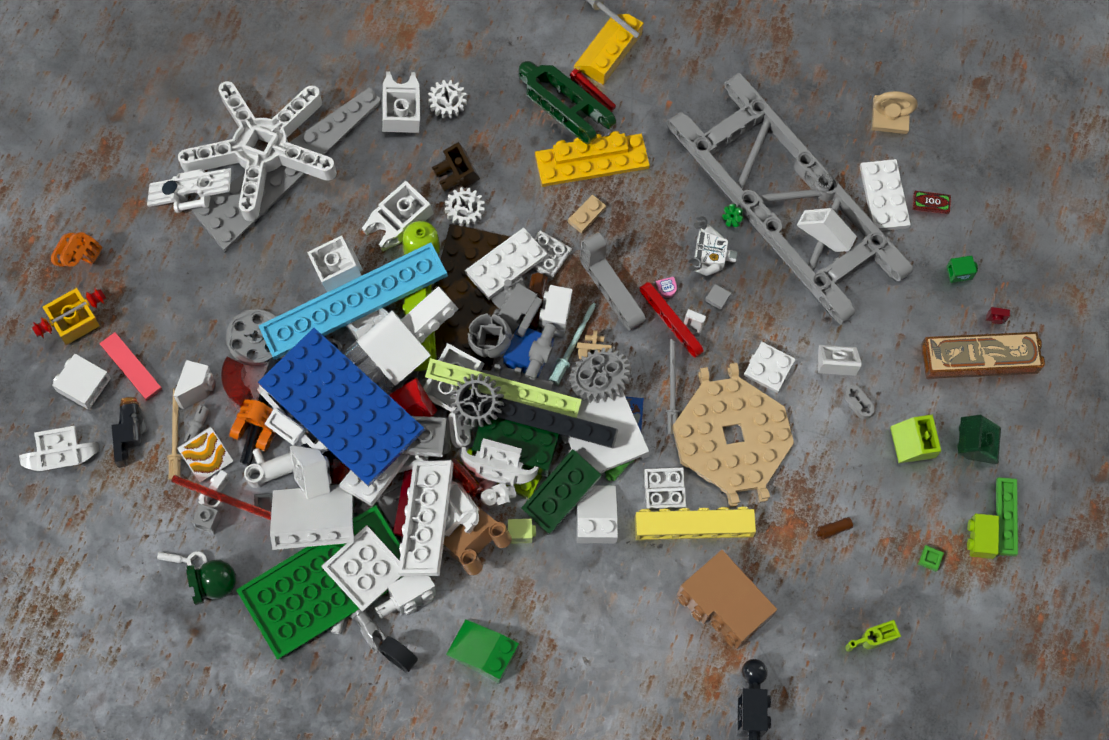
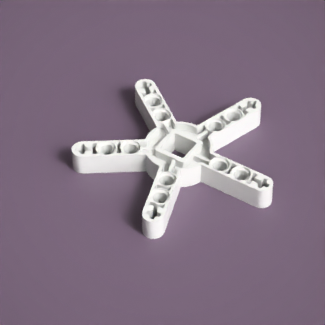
M225 81L219 85L218 90L224 105L239 127L233 139L184 149L178 154V160L184 172L199 169L207 170L240 163L245 168L239 208L246 221H254L259 216L267 172L283 165L327 181L334 179L337 175L332 158L288 143L287 137L322 105L321 95L316 86L306 87L277 115L269 119L255 118L234 84ZM258 139L268 142L264 152L254 148Z

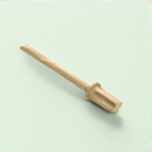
M174 396L172 454L167 456V460H169L168 480H171V482L180 481L181 460L183 459L182 455L178 454L177 449L178 404Z

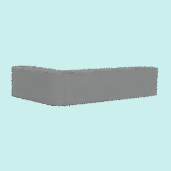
M597 232L581 242L580 261L624 326L631 330L646 321L645 315L605 259L607 244L603 236Z

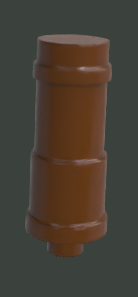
M850 517L819 526L816 535L818 538L821 537L822 540H825L840 532L853 528L852 520Z

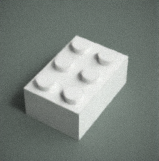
M448 343L439 358V361L479 372L485 364ZM428 378L423 388L431 401L450 412L457 409V407H451V403L456 402V400L450 397L451 395L457 396L453 388L459 390L460 387Z

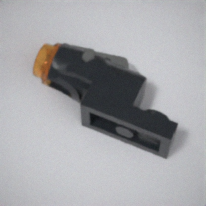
M135 397L121 399L119 404V424L111 425L114 462L118 468L126 467V460H129L127 448L140 446L142 434L147 431L142 410Z

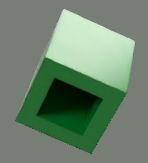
M973 256L951 258L946 266L951 283L973 280L978 272V265L974 262Z

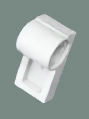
M220 470L218 474L212 477L208 489L203 490L199 496V504L216 509L219 512L223 509L224 502L220 493L230 480L226 472ZM211 499H218L215 505H209Z

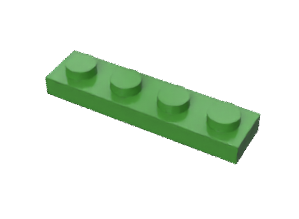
M998 477L996 479V516H999L998 555L1017 556V479Z

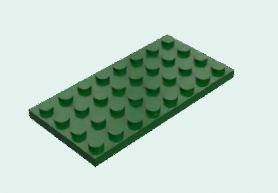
M376 505L353 519L354 536L367 525L400 561V544ZM347 543L306 547L236 589L277 660L359 610L358 606L321 567ZM388 589L381 596L388 593Z

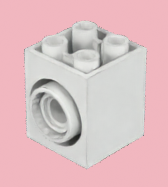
M342 236L307 252L327 292L362 276L360 272L363 269L353 248L347 247Z

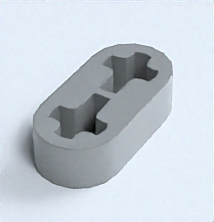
M856 385L849 386L844 393L845 401L859 418L869 419L875 410L873 403L861 388ZM851 392H852V393H855V392H856V393H857L856 398H855V397H850V396H849L850 393H851ZM862 408H869L868 413L861 411Z

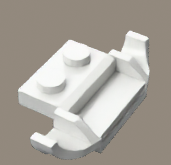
M70 426L35 432L37 452L19 455L21 466L30 470L45 471L80 465L100 451L98 442L78 444L76 427Z
M483 438L481 449L477 451L476 456L468 454L465 447H462L461 450L463 464L473 471L476 477L513 486L514 484H523L531 481L538 472V467L536 466L531 470L522 469L523 463L519 462L521 448Z
M451 481L445 535L449 537L460 524H463L465 526L464 531L470 534L479 522V508L462 485Z

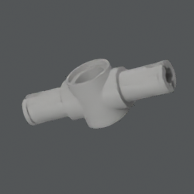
M546 323L541 337L537 341L534 340L528 355L530 363L525 373L527 379L535 381L539 369L550 358L553 349L551 341L556 327L552 324Z

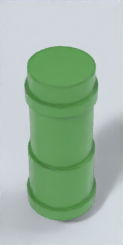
M634 460L605 471L606 480L616 481Z

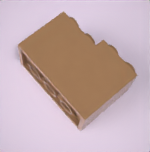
M723 550L719 551L680 586L677 593L678 601L692 611L691 615L697 622L701 621L705 624L710 619L712 627L717 632L721 631L728 645L734 646L736 649L746 642L759 628L765 625L778 610Z

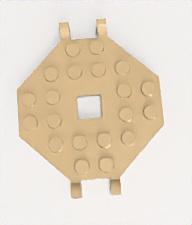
M737 363L730 364V368L727 369L730 379L711 382L709 381L708 367L700 368L698 377L701 385L672 426L680 464L686 468L689 467L709 483L712 482L721 488L720 490L727 494L729 508L738 506L737 503L740 502L736 492L757 489L759 503L768 501L767 498H770L766 484L794 444L785 407L741 379ZM739 425L744 442L726 444L723 427Z

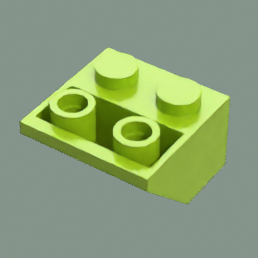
M933 414L913 417L890 426L898 463L937 458L940 454L941 447Z

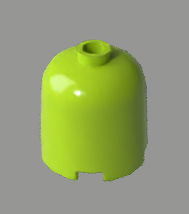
M416 221L406 227L403 233L404 255L432 243L439 256V237L437 230L432 224L426 221Z

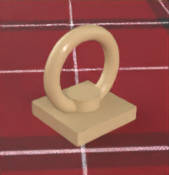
M899 91L875 95L873 98L872 130L908 134L910 114L918 106L916 98L908 93Z

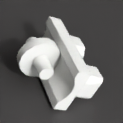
M500 483L481 493V501L484 505L488 506V510L510 502V499L516 497L514 486L506 487V483Z

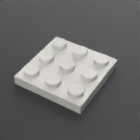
M367 525L354 536V543L344 545L321 566L362 612L388 589L387 586L396 582L401 577L398 574L400 561Z

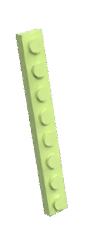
M430 358L425 375L426 378L459 386L457 384L458 381L465 384L463 377L466 376L471 381V374L475 375L476 380L478 375L482 374L483 381L486 376H489V383L493 380L497 382L494 388L501 387L497 394H503L504 399L577 418L582 399ZM478 385L481 393L492 395L488 387Z

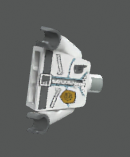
M697 217L696 219L699 222L694 223V227L696 229L701 228V231L699 230L695 256L688 261L692 263L688 269L689 271L695 270L705 276H709L723 270L725 261L736 262L737 251L727 250L728 240L707 223L706 217Z

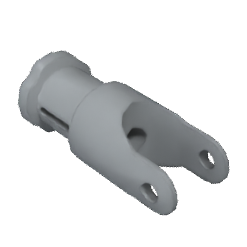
M366 608L363 612L359 609L351 615V618L355 619L361 628L360 632L373 652L378 653L373 636L378 637L382 643L386 637L376 621H373L367 613L368 609Z

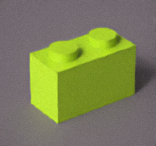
M975 513L968 520L967 529L970 531V538L967 541V550H970V557L994 559L998 555L999 516Z

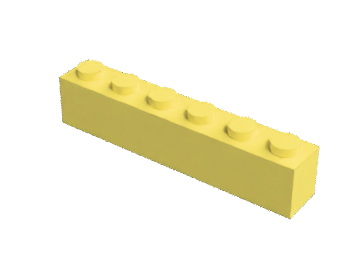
M721 507L717 510L699 508L698 511H690L689 508H681L678 511L660 509L657 512H651L650 509H641L639 512H636L634 517L636 540L754 537L756 533L754 509H749L748 507H739L737 510H729L728 507Z

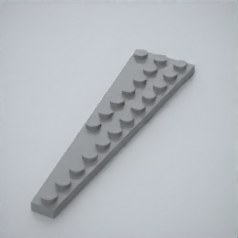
M369 87L289 143L322 155L329 154L333 147L346 137L348 132L355 129L362 120L381 104V99ZM283 165L267 172L260 213L254 221H246L239 208L244 174L230 183L229 192L210 196L208 208L198 207L191 210L218 245L226 252L242 237L241 235L248 228L250 229L255 224L254 222L261 216L263 217L273 204L279 202L307 174Z

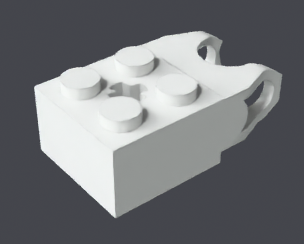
M386 72L382 89V132L419 133L420 90L415 72H411L409 81L404 84L396 83L391 73Z
M405 181L378 204L379 207L371 213L362 230L366 235L377 230H385L386 233L379 243L380 249L385 251L403 241V233L408 225L416 221H426L434 213L431 204Z

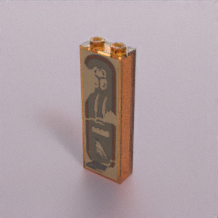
M1038 332L925 337L921 343L926 379L1038 374L1045 365L1044 356H1041L1042 341L1038 337Z

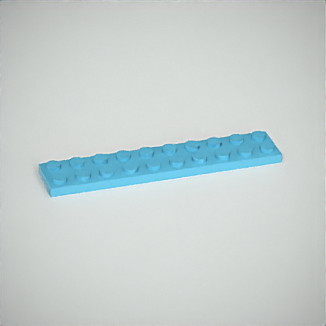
M429 243L259 325V329L272 357L276 360L286 355L313 328L325 336L447 277L448 274L432 243Z

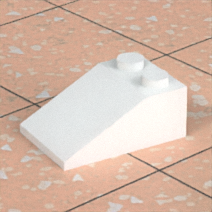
M594 485L576 506L577 543L616 544L618 538L616 486Z

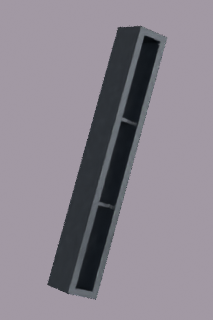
M470 389L465 391L462 400L471 395ZM475 396V399H473V403L477 404L478 406L480 404L479 402H481L482 399L478 396ZM504 398L498 399V401L504 402V405L497 406V408L502 410L501 413L494 412L497 418L614 448L618 433L616 428ZM492 401L484 405L482 412L483 414L488 412L492 405ZM463 406L464 409L475 412L473 406Z

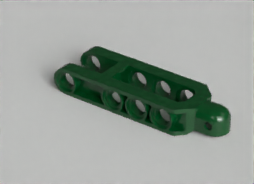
M525 61L520 64L518 75L527 84V97L585 144H590L597 138L596 131L584 120L585 117L589 116L597 124L600 123L606 129L616 125V118L610 110L555 66H537L531 61ZM536 78L540 82L553 85L558 89L559 93L564 94L570 99L571 103L576 105L570 109L540 85Z

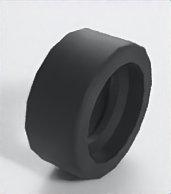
M387 636L378 648L385 658L405 672H409L418 661L415 654L390 636Z

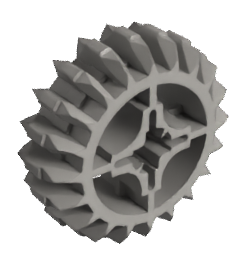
M471 374V381L465 376L463 377L465 384L458 381L457 384L460 386V389L453 388L457 396L451 395L450 398L456 400V402L451 403V407H457L453 413L455 415L461 413L458 416V420L461 421L465 418V425H468L471 421L472 427H476L478 421L479 426L484 427L483 420L487 424H491L490 417L495 420L497 419L494 412H502L497 406L504 405V402L498 401L504 395L497 394L501 387L494 388L497 382L493 380L489 383V376H486L483 381L482 374L478 375L477 380L475 375ZM478 385L488 387L492 395H481ZM472 386L471 395L462 400L465 391ZM475 396H478L482 399V401L479 402L480 404L478 406L477 404L473 403V399H475ZM492 401L490 409L483 415L484 405ZM463 406H473L477 417L468 415Z

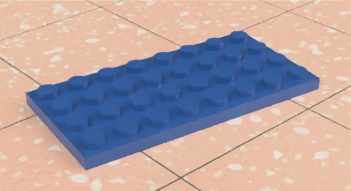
M315 328L305 335L258 381V384L368 487L425 431L420 423Z

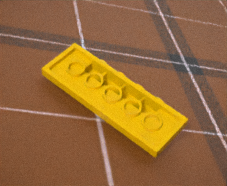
M614 131L609 136L604 137L601 134H597V138L590 144H585L579 138L574 139V142L568 143L565 140H560L556 142V145H553V149L535 151V159L542 187L640 171L650 167L642 133L625 136V133L620 134L619 131Z

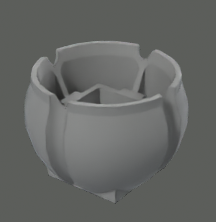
M483 314L475 318L469 326L468 342L477 355L484 358L488 356L496 358L508 350L511 344L512 332L508 323L500 316L493 314L491 317L488 314ZM486 334L499 335L498 345H484Z

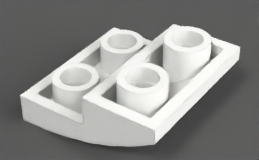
M683 467L644 469L646 509L686 507Z

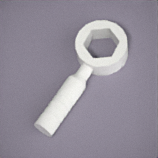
M158 552L157 556L158 560L176 563L185 562L187 565H192V560L196 557L203 558V564L208 562L206 556L201 552H193L188 558L164 552Z

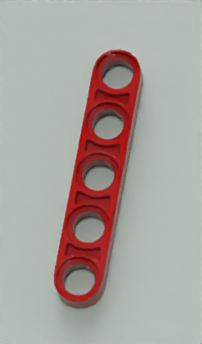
M650 282L640 286L639 289L643 297L694 358L704 352L702 345Z

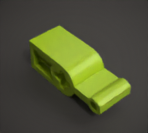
M891 620L867 629L861 636V639L851 640L845 646V649L851 652L854 648L862 645L866 649H875L897 641L901 635L895 621ZM868 637H874L875 640H869Z

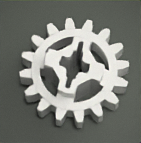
M443 80L441 85L436 82V88H430L428 105H430L431 111H435L436 116L442 114V118H445L446 115L452 118V114L459 116V110L464 111V106L467 105V94L464 93V87L459 88L458 82L453 85L452 80L449 83Z
M461 187L460 192L453 190V196L448 195V200L445 201V213H447L448 220L453 218V224L459 222L460 226H463L464 223L469 227L472 222L476 225V219L481 220V214L485 213V208H483L485 207V202L482 201V195L477 196L476 190L470 192V188L464 191Z

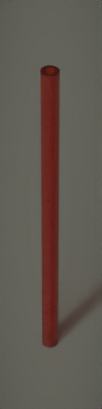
M177 475L172 477V483L271 521V512Z

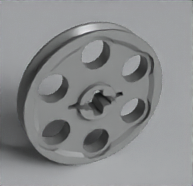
M259 309L248 310L236 316L230 323L226 333L227 345L233 357L239 362L250 366L264 365L269 363L270 359H274L271 353L265 350L267 344L259 329V325L276 316ZM256 316L264 318L260 324H255L253 319ZM238 323H244L246 328L243 331H237L235 326ZM255 334H258L260 338H257L256 341H253L252 337H254ZM235 341L243 342V346L240 349L232 347ZM251 351L258 353V357L254 360L248 358V354Z

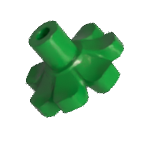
M736 204L726 206L724 208L726 214L722 215L723 220H727L726 226H740V222L743 221L742 208H736Z

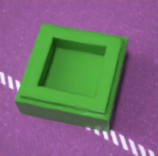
M925 545L918 565L937 572L944 552Z

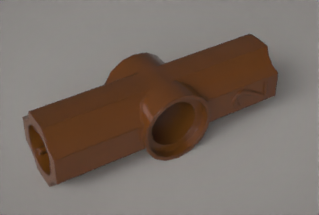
M541 273L532 274L529 290L536 293L537 297L542 299V303L528 327L535 331L538 328L540 311L543 307V298L548 277Z

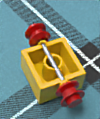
M94 287L92 294L86 292L87 300H84L77 288L43 306L49 320L47 321V319L41 317L40 323L33 322L35 325L32 327L37 337L42 336L44 339V333L52 334V326L55 327L65 345L75 341L100 326L89 306L91 305L97 309L99 302L105 304L103 301L106 299L101 289L97 290Z

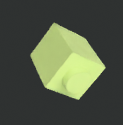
M508 519V531L512 536L510 544L532 543V537H536V525H532V519Z

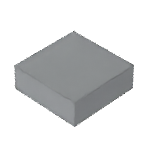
M715 284L705 298V301L721 310L731 293Z

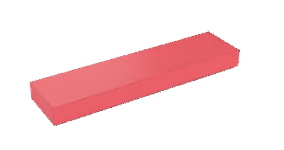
M116 332L99 343L146 401L162 390L161 386Z

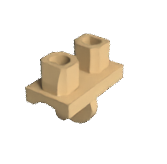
M593 330V335H585V340L592 341V344L577 342L576 348L578 349L579 359H581V356L587 358L590 350L597 349L598 352H601L605 348L606 352H608L612 345L596 344V342H604V336H597V330Z

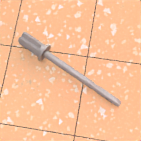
M586 0L592 5L594 10H603L629 33L638 38L639 33L604 5V0Z
M670 339V410H665V413H667L668 435H674L672 426L678 419L679 413H681L680 410H676L675 339Z

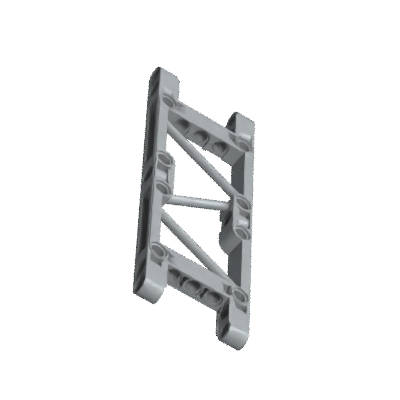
M737 73L724 83L728 95L740 108L737 112L706 133H703L693 120L682 112L669 119L667 125L670 131L729 199L736 204V207L742 208L743 215L839 324H842L855 314V310L851 305V301L837 284L872 259L881 266L890 278H894L896 281H901L913 272V267L740 73ZM763 121L739 181L736 183L712 155ZM768 129L795 157L794 169L811 190L758 195L753 190L743 191ZM827 173V175L832 177L831 191L821 192L816 189L815 181L819 174ZM819 180V182L822 183L824 186L828 185V183L824 182V180ZM818 196L823 201L833 200L831 208L836 214L840 208L865 238L856 247H851L845 255L840 258L837 257L827 268L824 269L823 267L817 273H814L824 244L818 240L810 262L807 265L780 234L782 222L774 212H770L763 202ZM745 200H748V201H750V202H752V203H751V204H748V203L745 202ZM768 227L774 228L775 231L769 230ZM872 241L878 242L879 245H875ZM816 282H821L824 286H819Z

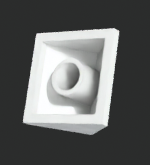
M819 345L818 373L857 375L862 364L857 347Z

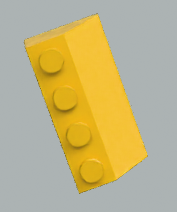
M630 14L616 15L639 33L638 38L634 37L610 17L573 68L580 69L583 74L604 85L642 35L644 23Z

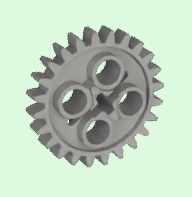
M603 348L601 352H598L595 349L594 354L588 352L587 358L581 356L582 362H575L577 367H572L573 373H570L571 379L569 380L573 391L577 397L581 396L583 401L588 399L589 403H591L595 399L599 403L600 399L603 398L604 402H606L607 397L610 396L611 399H614L613 394L620 395V389L626 390L625 384H630L629 378L632 377V368L628 358L624 354L620 355L619 350L613 352L612 348H610L606 352L605 348Z

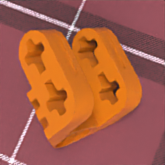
M66 233L55 247L51 255V262L57 267L75 266L79 263L80 259L94 264L103 247L86 233Z
M245 399L244 405L241 406L240 412L237 414V418L230 430L229 437L238 441L241 440L250 423L262 427L263 430L257 440L256 448L266 452L276 435V432L265 425L273 409L260 401Z

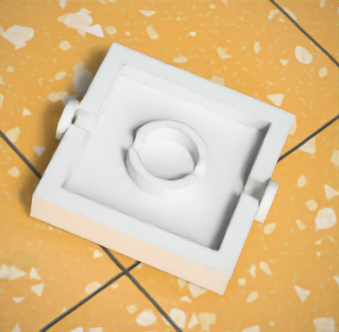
M761 341L756 353L752 354L749 360L750 364L744 376L778 393L784 380H787L790 375L789 371L795 358Z

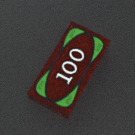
M914 191L912 210L943 214L950 213L951 195Z

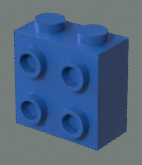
M519 324L511 344L503 356V363L510 369L522 368L525 374L530 363V357L528 356L534 340L537 341L542 333L528 328L524 336L520 337L516 335L521 325ZM552 338L551 347L554 346V338ZM544 365L541 366V368L539 369V372H538V374H537V378H539V375H540V373H541V371H542Z

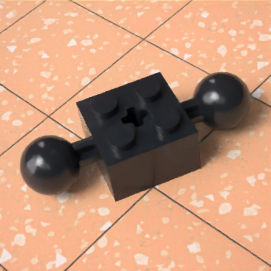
M750 659L744 663L741 670L743 679L748 683V688H743L737 695V736L748 737V740H760V737H763L768 729L771 728V716H768V708L771 707V695H768V689H761V683L766 680L768 670L761 660Z

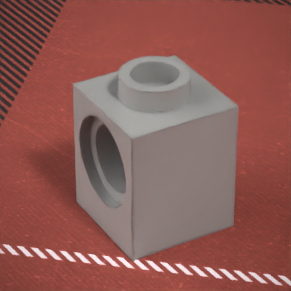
M199 504L192 524L195 529L214 535L221 515L218 510Z

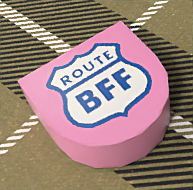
M674 277L656 281L658 293L662 297L671 298L675 295L677 285Z

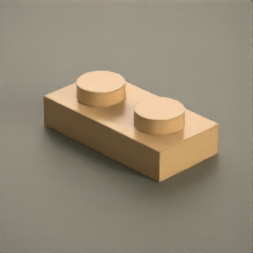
M591 195L568 219V223L582 234L606 209V205L594 195Z

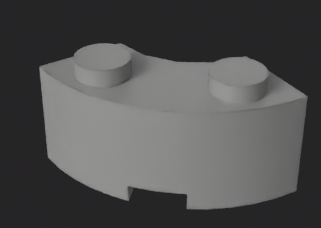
M517 283L514 288L510 287L505 294L506 301L500 310L496 308L493 314L503 318L508 323L513 334L537 294Z

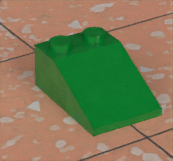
M465 619L446 655L500 684L519 649V643L498 632Z

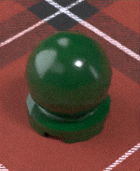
M210 560L204 563L200 569L195 564L187 566L189 588L193 587L195 596H192L195 605L203 604L205 597L212 600L222 599L230 595L235 588L236 573L234 568L222 560Z

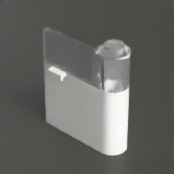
M393 310L343 352L350 361L386 393L431 356Z

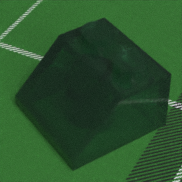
M983 415L961 417L959 443L957 444L958 454L968 460L999 464L1001 427Z

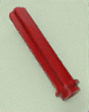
M576 68L570 73L569 77L572 81H575L608 110L614 111L616 105L589 81L580 69Z

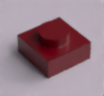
M991 307L986 315V321H991L994 324H1005L1010 317V310Z

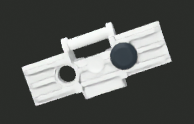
M231 168L211 172L199 169L178 173L177 176L170 180L150 183L147 206L151 207L174 202L173 207L176 213L198 207L208 208L210 195L230 191ZM195 192L201 197L200 200L186 202L189 193Z

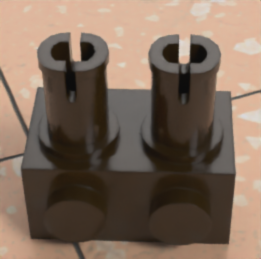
M459 142L443 150L446 156L445 160L432 167L437 177L451 169L453 170L452 175L439 181L444 192L457 184L466 188L480 180L470 158Z

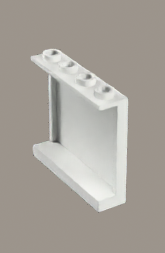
M622 389L619 390L620 395L615 393L613 394L614 399H611L609 396L606 402H604L603 398L600 399L599 403L595 399L591 403H589L588 399L581 400L577 415L579 419L618 429L613 449L561 435L564 444L568 443L570 450H567L568 453L574 449L600 473L639 457L642 459L649 457L648 447Z
M329 485L330 493L310 499L306 498L301 488L273 490L270 526L272 550L354 543V496L341 489L340 485Z

